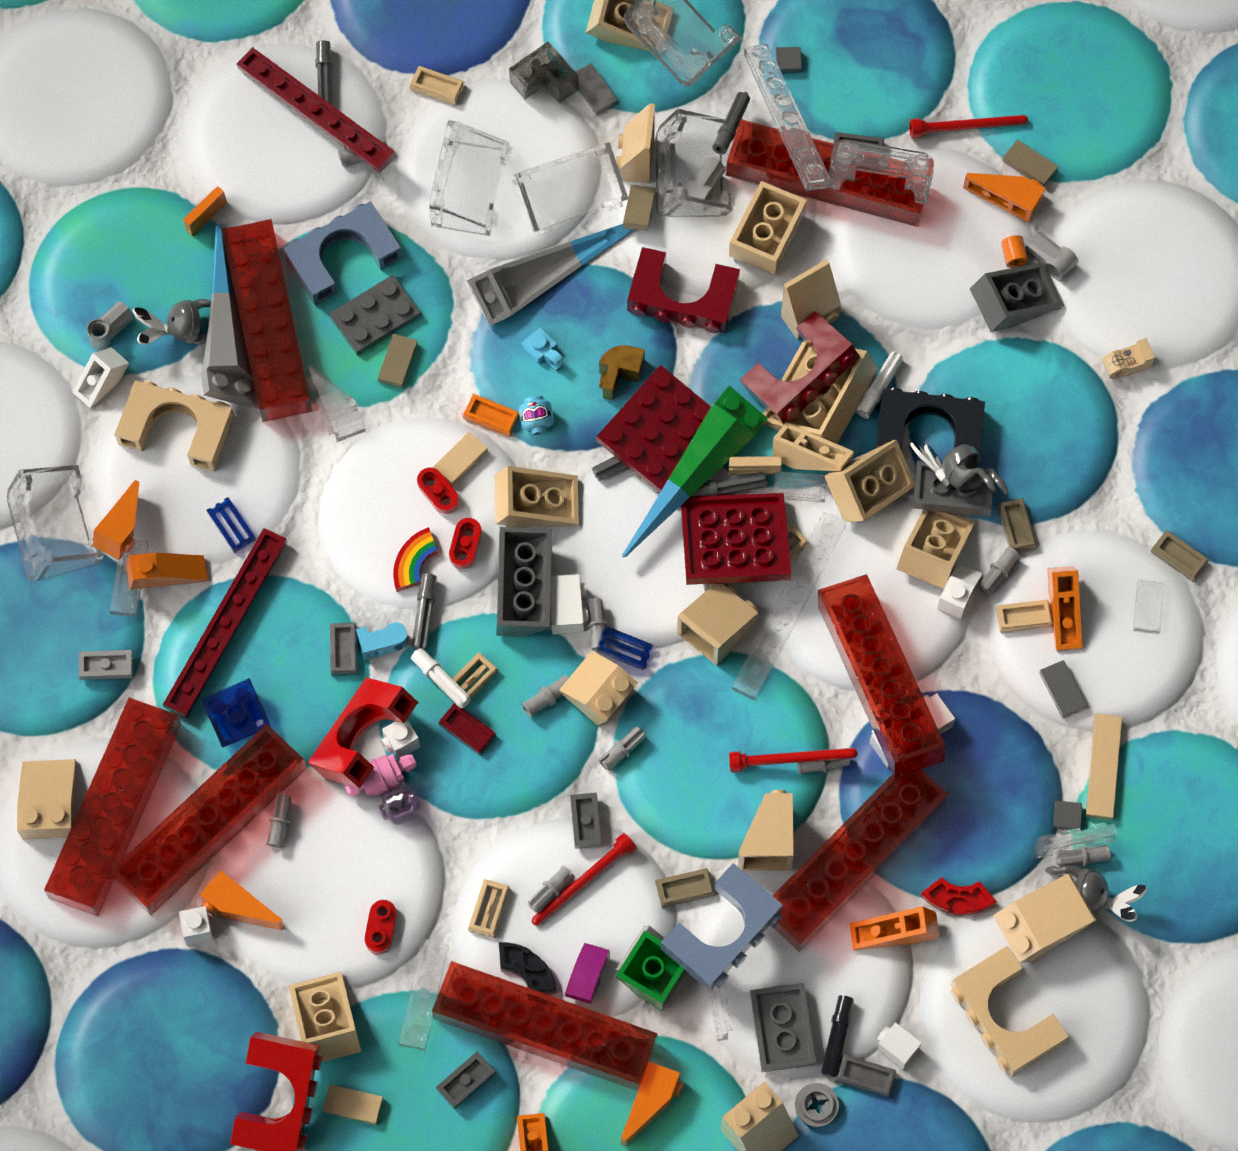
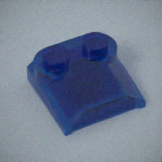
M250 678L201 699L222 748L271 727Z

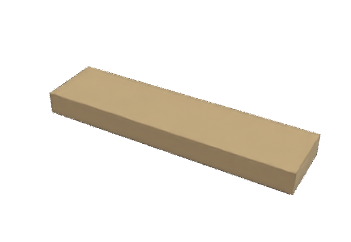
M1095 713L1085 817L1113 819L1121 716Z

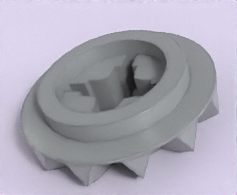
M808 1084L796 1096V1114L804 1124L814 1128L827 1126L835 1119L838 1113L839 1101L837 1095L825 1084ZM811 1095L817 1102L827 1101L821 1106L822 1115L816 1109L807 1111L812 1105Z

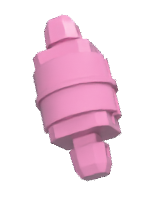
M393 754L372 759L370 763L374 768L360 789L344 785L348 796L362 794V790H365L368 797L372 795L378 796L400 786L399 783L405 781L402 772L406 771L408 773L417 766L413 755L402 756L399 761H396Z

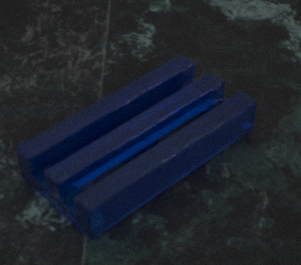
M229 497L225 498L221 504L220 502L215 504L213 509L210 507L206 510L233 553L256 541L254 534ZM228 507L247 535V539L243 538L224 509ZM217 513H220L240 542L239 544L235 545L217 518Z
M605 626L602 629L596 652L644 670L647 667L646 662L650 657L649 652L652 650L653 644ZM607 635L610 636V637H613V638H615V639H618V640H620V641H623V642H625V643H628V644H630V645H633V646H635V647H638V648H640V649H643V651H641V650H639V649H636V648H634V647H631V646H629V645H626V644H624V643H621V642H619V641H616V640H614V639H611V638L607 637ZM604 643L616 647L622 651L641 657V660H637L635 658H632L630 656L607 648L604 646Z

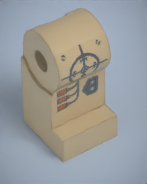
M1147 338L1137 341L1135 345L1106 354L1102 358V362L1109 378L1116 379L1152 368L1155 357Z

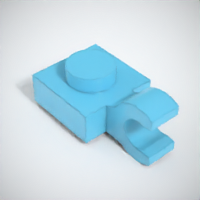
M538 328L521 343L522 348L538 364L546 360L555 371L564 365L561 361L563 357L555 351L557 343L541 328Z

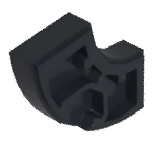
M499 942L501 971L512 972L521 977L527 985L529 995L557 993L552 972L538 955L522 945Z

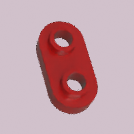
M428 467L421 470L417 476V485L422 494L439 513L449 514L455 511L458 507L459 499L457 492L436 468ZM432 480L435 483L432 486H428L426 482ZM444 499L450 500V503L447 505H444L441 502Z
M473 518L461 519L454 531L449 549V559L451 564L458 569L469 568L475 561L482 531L480 523ZM466 531H472L473 535L465 536L464 533ZM460 554H465L467 558L464 560L458 559V556Z
M388 900L376 901L369 911L364 940L367 949L373 954H384L392 945L397 911L394 904ZM386 909L388 913L386 916H379V910ZM381 935L383 939L381 942H374V936Z

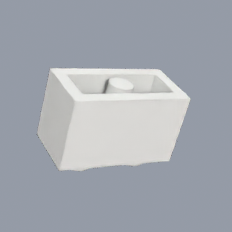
M579 574L551 576L550 610L552 635L584 632L583 623H588L587 607L582 608L581 599L586 598L585 583H580Z

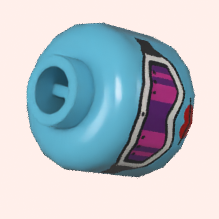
M543 396L524 399V403L519 407L522 429L532 432L534 436L547 433V428L554 424L551 403L548 400H544Z

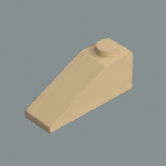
M787 422L773 438V456H780L781 463L793 469L841 471L854 454L852 450Z

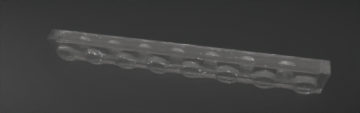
M762 44L745 47L744 56L805 190L830 187V176L769 45Z
M823 511L791 572V580L786 582L732 686V690L756 701L847 525V521Z

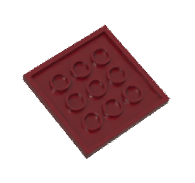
M660 365L602 429L595 440L660 493L711 406Z
M784 493L689 497L681 505L686 585L791 580Z

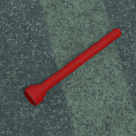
M1026 115L928 123L925 120L921 121L920 118L909 120V132L911 139L922 138L923 135H927L929 132L1025 125L1028 122V117Z
M855 748L747 756L746 753L741 754V751L729 752V764L731 773L742 772L743 769H747L748 766L853 759L857 757L858 752Z
M624 832L615 839L616 843L613 844L614 848L562 891L558 897H555L539 913L534 915L531 919L534 926L542 924L620 856L624 857L626 854L628 856L631 855L637 847L630 837Z

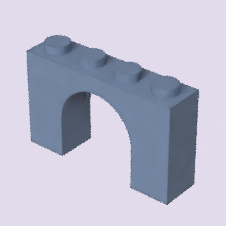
M371 201L366 204L357 205L346 215L335 217L329 224L321 228H314L305 237L294 239L283 248L286 261L315 306L337 294L335 283L321 262L324 252L332 244L342 240H352L362 244L369 251L380 270L402 259L400 245Z
M734 863L715 882V890L741 913L745 927L740 937L726 946H710L700 941L681 923H678L661 942V950L709 991L715 986L720 988L729 977L727 972L733 966L738 968L747 957L745 952L751 946L756 948L765 937L763 932L769 926L774 928L783 917L781 914L783 904Z

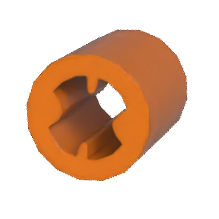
M1014 235L1001 241L1005 263L1008 268L1021 267L1028 263V256L1022 236Z

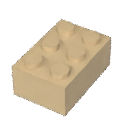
M761 181L730 241L729 256L775 275L806 214L807 200Z

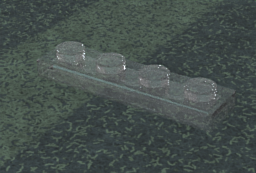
M422 939L398 1040L399 1046L426 1050L449 950V944L427 939Z

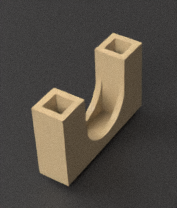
M135 380L114 434L117 444L142 451L149 431L159 417L171 412L185 413L197 422V430L187 454L190 465L215 472L235 418L232 407L222 401H208L197 394H192L191 396L182 394L181 391L172 387L165 389L158 387L150 381L140 382Z
M1006 946L954 978L951 983L952 989L950 992L958 1004L962 1002L967 1012L965 1014L971 1025H977L982 1032L981 1039L988 1049L992 1048L998 1056L996 1061L1003 1072L1008 1071L1012 1077L1065 1044L1069 1036L1054 1014L1030 1029L1021 1032L1007 1031L993 1021L988 1010V998L996 989L1019 976L1022 971L1021 965L1009 947Z

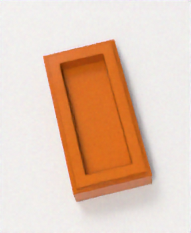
M216 187L183 219L186 232L191 236H194L227 203L225 192L220 187Z
M474 393L463 413V419L507 437H510L520 417L518 411Z

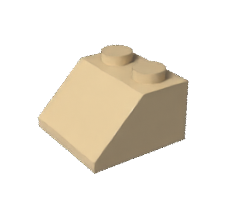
M591 651L558 691L596 725H600L608 720L638 682L619 665Z

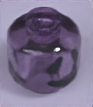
M405 786L385 793L382 798L383 804L379 806L384 820L390 819L394 825H400L416 818L418 810L421 809L420 801L414 789L409 790Z

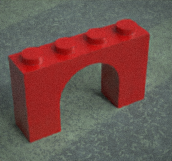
M366 677L307 763L326 779L360 789L374 766L359 752L354 751V746L359 736L371 724L382 719H389L404 724L419 702L401 686Z
M255 1032L250 1037L245 1064L272 1069L282 1073L292 1084L295 1100L291 1112L278 1118H268L240 1112L235 1117L231 1145L258 1151H304L307 1142V1135L303 1134L305 1124L309 1125L312 1116V1108H309L310 1097L314 1098L318 1084L317 1081H314L315 1070H320L323 1054H319L320 1045L261 1032Z

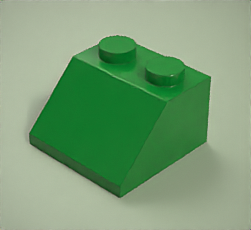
M644 930L617 972L616 978L639 998L663 1011L687 971L661 950L662 940Z

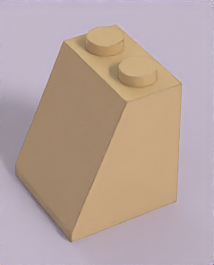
M714 584L678 615L677 634L718 666L758 622L757 608L749 600L743 601L738 597L736 590L729 584Z
M772 790L770 793H765L739 850L738 867L742 871L792 870L794 856L793 793H787L785 790Z
M765 1081L722 1117L721 1132L738 1151H783L799 1137L783 1102Z

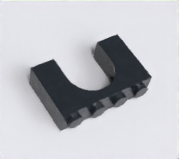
M899 388L883 389L875 449L888 442L897 440L902 450L903 434L906 425L917 416L929 414L944 419L950 425L954 434L953 448L968 444L976 448L980 453L985 401H980L974 397H967L965 399L954 398L949 394L929 395L924 391L905 392Z

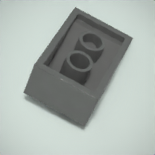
M1043 263L985 273L970 288L990 332L1015 327L1064 306Z

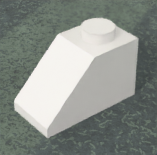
M112 347L94 352L81 374L73 393L88 407H94L120 382L129 362Z
M958 563L940 596L937 609L962 619L983 573Z

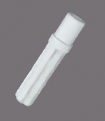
M896 351L890 353L870 388L866 390L855 411L860 417L869 418L876 405L882 399L883 389L887 388L903 362V356Z
M420 648L413 653L411 660L422 670L427 678H431L460 708H465L470 703L471 698L424 649Z

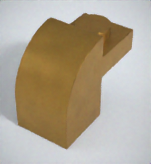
M620 345L609 349L603 354L599 361V373L602 374L599 388L603 389L604 399L613 400L619 378L639 382L645 361V349Z

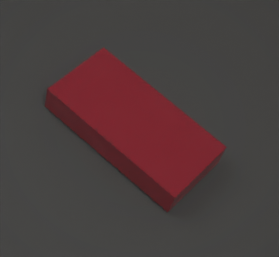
M456 703L450 707L438 722L439 726L479 756L496 737V733L469 712L460 708Z

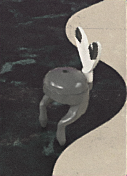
M182 300L174 304L168 313L167 325L149 311L135 307L133 313L136 318L150 327L138 335V343L147 345L163 335H171L179 341L188 344L198 345L206 343L208 333L199 334L200 315L198 310L204 307L211 308V300Z
M911 443L915 453L936 472L935 475L946 489L953 486L957 489L971 490L986 483L994 492L993 478L1006 495L1009 491L1006 483L996 472H985L977 467L980 463L981 455L973 446L963 444L953 448L945 456L941 464L937 454L930 445L926 444L924 451L916 443Z
M1050 866L1045 869V872L1050 875L1070 873L1077 878L1075 883L1092 913L1100 909H1111L1116 915L1127 922L1137 919L1136 911L1128 904L1143 897L1148 890L1145 885H1136L1112 899L1108 898L1109 887L1107 880L1102 874L1093 869H1082L1077 866Z

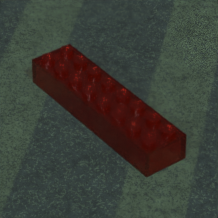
M740 119L726 164V176L755 184H760L763 181L789 193L919 227L934 170L742 119Z
M272 219L222 229L262 422L313 412Z
M865 574L819 589L818 608L894 778L945 762L946 745L868 575Z
M130 697L128 698L44 888V892L49 899L97 917L99 916L182 725L178 714Z
M266 724L110 870L114 880L152 916L276 798L277 794H281L307 769L304 759Z
M908 758L773 895L775 899L783 904L781 912L783 917L774 929L800 952L946 803L948 793Z
M453 961L449 965L432 1009L433 1019L636 1091L639 1090L658 1037L656 1032Z

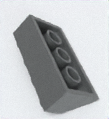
M500 527L496 636L523 637L550 629L552 529Z

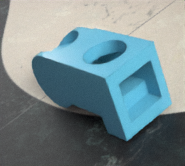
M398 622L389 624L385 629L368 633L367 627L356 629L364 661L400 651L408 643L407 629Z

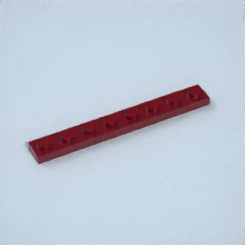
M254 47L236 63L237 68L379 174L397 157L394 150Z
M263 528L163 703L164 708L186 719L188 718L286 546L287 538Z

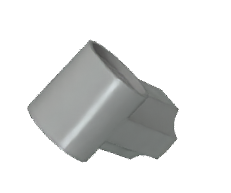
M714 157L707 158L694 178L690 177L686 181L681 197L705 208L713 196L715 186L725 173L726 167L720 160Z
M1041 231L1036 232L1026 245V250L1045 264L1047 272L1057 280H1061L1078 263V258L1072 250L1065 246H1058Z
M117 302L102 317L93 319L88 323L86 329L89 343L94 349L104 350L108 348L112 338L135 319L129 307L124 303ZM98 332L104 333V335L99 337L94 336Z

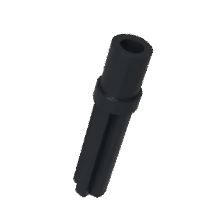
M844 995L838 996L835 1012L831 1019L832 1026L821 1073L827 1077L837 1076L847 1029L851 1022L850 1016L854 999Z

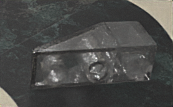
M309 366L310 376L306 377L311 392L316 390L319 397L315 399L320 414L323 412L326 414L328 420H325L324 424L328 434H334L336 441L339 442L366 432L364 421L355 399L313 366Z

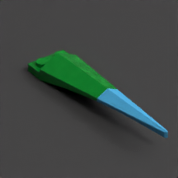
M730 385L725 388L711 405L684 454L623 552L622 558L627 557L729 461V458L741 450L767 421L768 418Z

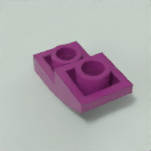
M584 943L571 973L565 997L591 1004L600 986V976L610 958V950Z

